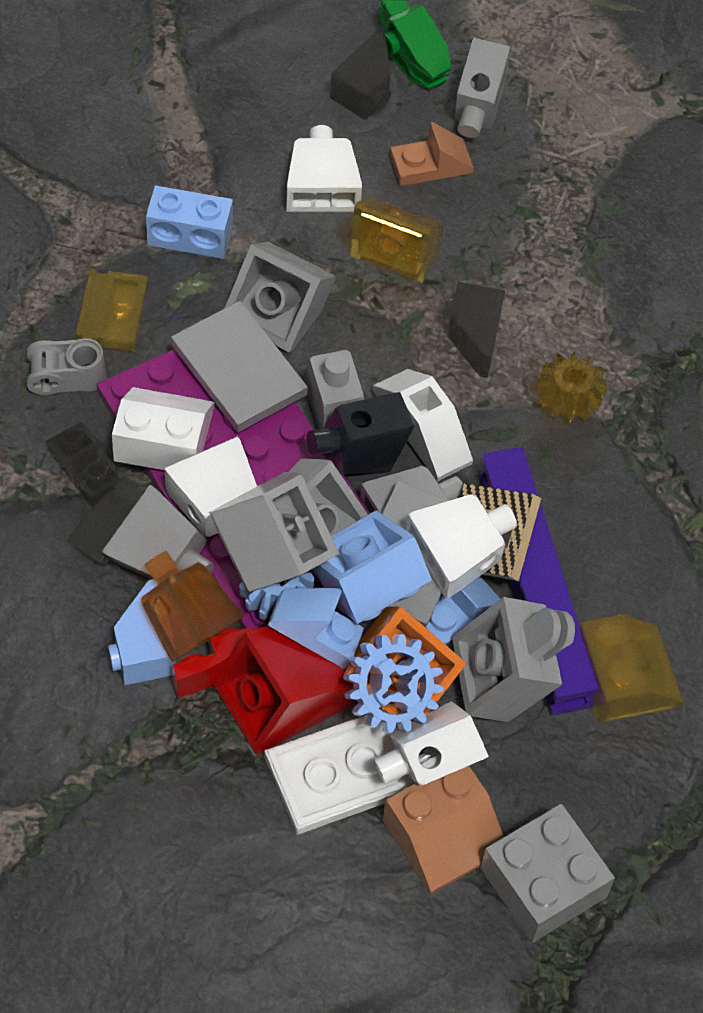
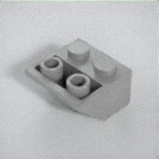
M284 472L209 512L248 592L302 575L339 555L302 474Z

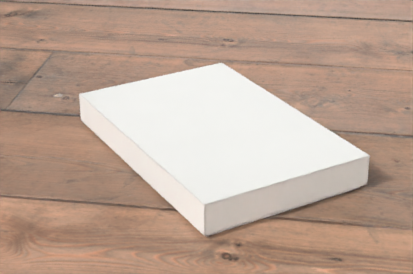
M367 714L264 751V758L296 835L385 804L386 799L416 783L408 774L388 784L383 782L374 759L396 748L390 736L392 733L382 732L381 722L375 728L366 726Z

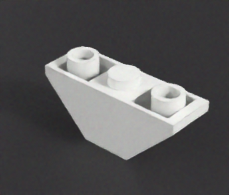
M406 369L373 385L372 390L377 397L391 393H401L415 426L408 441L437 482L472 465L473 458L455 407L432 376Z

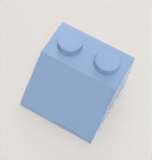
M377 510L332 535L331 537L339 555L313 568V571L325 588H338L342 590L337 607L357 624L377 617L382 612V609L399 599L411 597L417 593L421 586L432 581L415 537Z

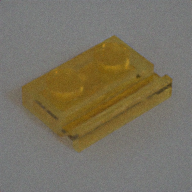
M90 269L76 330V340L87 338L97 341L101 347L135 351L148 289V276L108 271L107 274L96 273V269Z

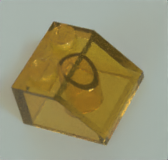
M373 198L358 201L354 207L350 256L423 283L440 250L444 224L438 223L427 216H419L400 209L392 203L381 202Z
M624 614L581 622L580 630L599 687L598 694L593 695L595 701L593 707L598 723L683 705V700L658 626Z

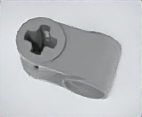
M87 338L67 341L42 340L30 344L27 348V358L31 362V374L27 377V387L33 393L51 395L60 392H90L97 390V383L107 378L103 350L101 345L95 340ZM45 378L49 379L48 383H45Z

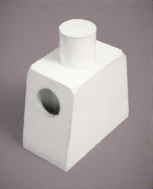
M314 126L310 130V138H299L294 143L287 181L286 212H360L362 182L351 141L346 138H333V131L329 126Z
M238 437L165 468V485L168 495L206 537L218 533L209 514L210 511L257 487L242 443Z
M470 494L409 513L406 531L415 537L428 571L445 599H448L501 560L505 547L501 535L516 528L517 521L508 505L504 504L487 513L479 499L475 495Z
M451 701L437 708V710L426 714V723L411 722V731L404 732L400 731V729L394 731L390 736L396 749L374 759L383 782L388 784L408 774L419 786L425 785L489 757L471 715ZM425 748V751L419 755L420 751Z

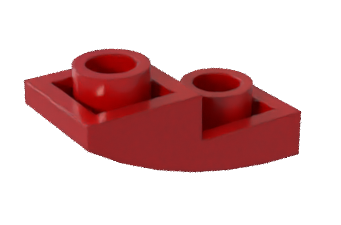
M253 627L243 630L239 628L226 629L216 637L210 638V655L194 654L183 658L179 663L172 664L173 686L177 699L212 686L246 631L253 630Z

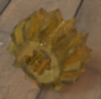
M575 351L570 355L569 359L564 358L558 353L553 363L546 362L542 367L541 377L538 379L536 389L538 390L537 393L541 395V407H552L551 413L553 418L562 413L566 415L569 423L574 419V415H578L586 421L591 411L598 412V409L601 408L603 396H605L607 391V381L603 379V367H592L591 356L582 361L578 359Z

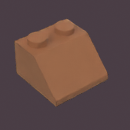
M470 766L425 785L419 786L415 783L386 799L382 821L430 895L480 868L485 849L504 838L489 795Z

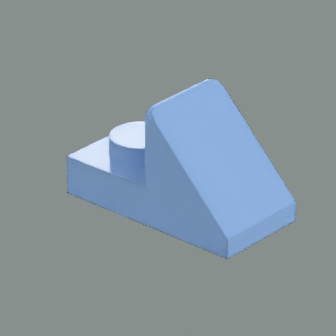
M479 576L452 597L445 599L444 595L441 596L426 628L450 648L453 646L452 636L498 602L500 598Z
M284 588L279 595L268 626L343 669L350 664L348 661L350 657H354L364 629L335 611L342 592L338 588Z

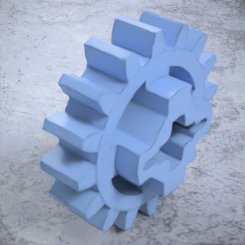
M394 634L391 643L387 635L376 636V648L370 643H362L360 647L364 654L363 658L350 657L348 660L356 667L354 674H344L343 679L352 682L354 689L349 690L344 695L347 699H357L358 704L352 710L354 715L368 714L365 722L366 726L375 728L381 722L382 732L393 733L397 723L400 731L409 732L411 731V719L417 723L424 724L427 722L423 710L425 708L437 710L438 704L431 697L433 693L443 692L444 687L434 684V677L439 676L443 671L442 668L430 667L429 662L435 656L433 651L419 653L422 641L419 639H412L406 645L404 634ZM396 652L406 656L408 659L396 665L385 654ZM370 672V684L369 688L367 689V676ZM390 675H399V679L395 683L398 689L397 692L388 691V687L392 684ZM420 678V689L417 694L418 679ZM392 702L402 712L388 714L378 708Z

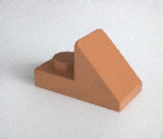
M434 122L429 123L427 141L390 147V159L399 186L471 174L474 171L464 139Z

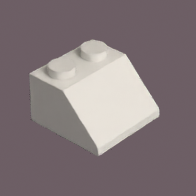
M132 387L121 399L112 431L114 461L165 470L168 466L203 452L214 410V402Z

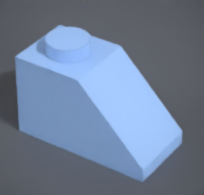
M152 579L148 580L114 626L115 644L108 645L112 670H121L124 685L172 676V664H176V655L158 580Z

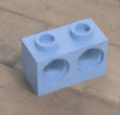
M155 185L146 215L147 245L225 259L233 229V199Z

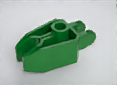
M380 0L382 7H379L377 19L378 22H381V27L384 29L381 43L385 52L411 82L430 90L448 81L447 72L451 71L448 46L424 6L416 5L410 8L405 0Z

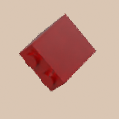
M270 626L246 631L213 683L255 754L262 753L358 702L357 699H347L344 695L349 690L354 689L351 682L343 679L347 667L345 669L339 667Z

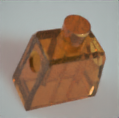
M167 550L145 564L157 586L141 597V604L172 662L210 641V638L216 637L220 632L228 629L245 617L204 564L198 562L180 571Z

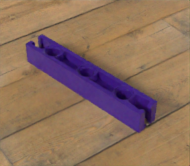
M523 447L482 454L481 461L483 467L479 469L478 474L481 486L530 493L538 496ZM540 503L519 581L510 580L515 599L544 604L546 608L568 612L575 623L573 643L556 654L562 685L545 696L550 715L553 716L593 708L595 703L593 695L598 694L599 687Z

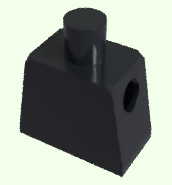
M391 393L339 405L334 409L325 429L310 430L307 433V448L312 456L326 454L327 459L332 461L340 474L391 472L415 426L401 393Z

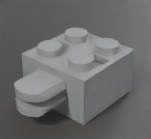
M503 597L452 636L454 651L467 663L459 673L465 711L472 717L509 722L560 687L562 681L556 654L574 641L575 623L572 616L565 611L546 608L544 604Z

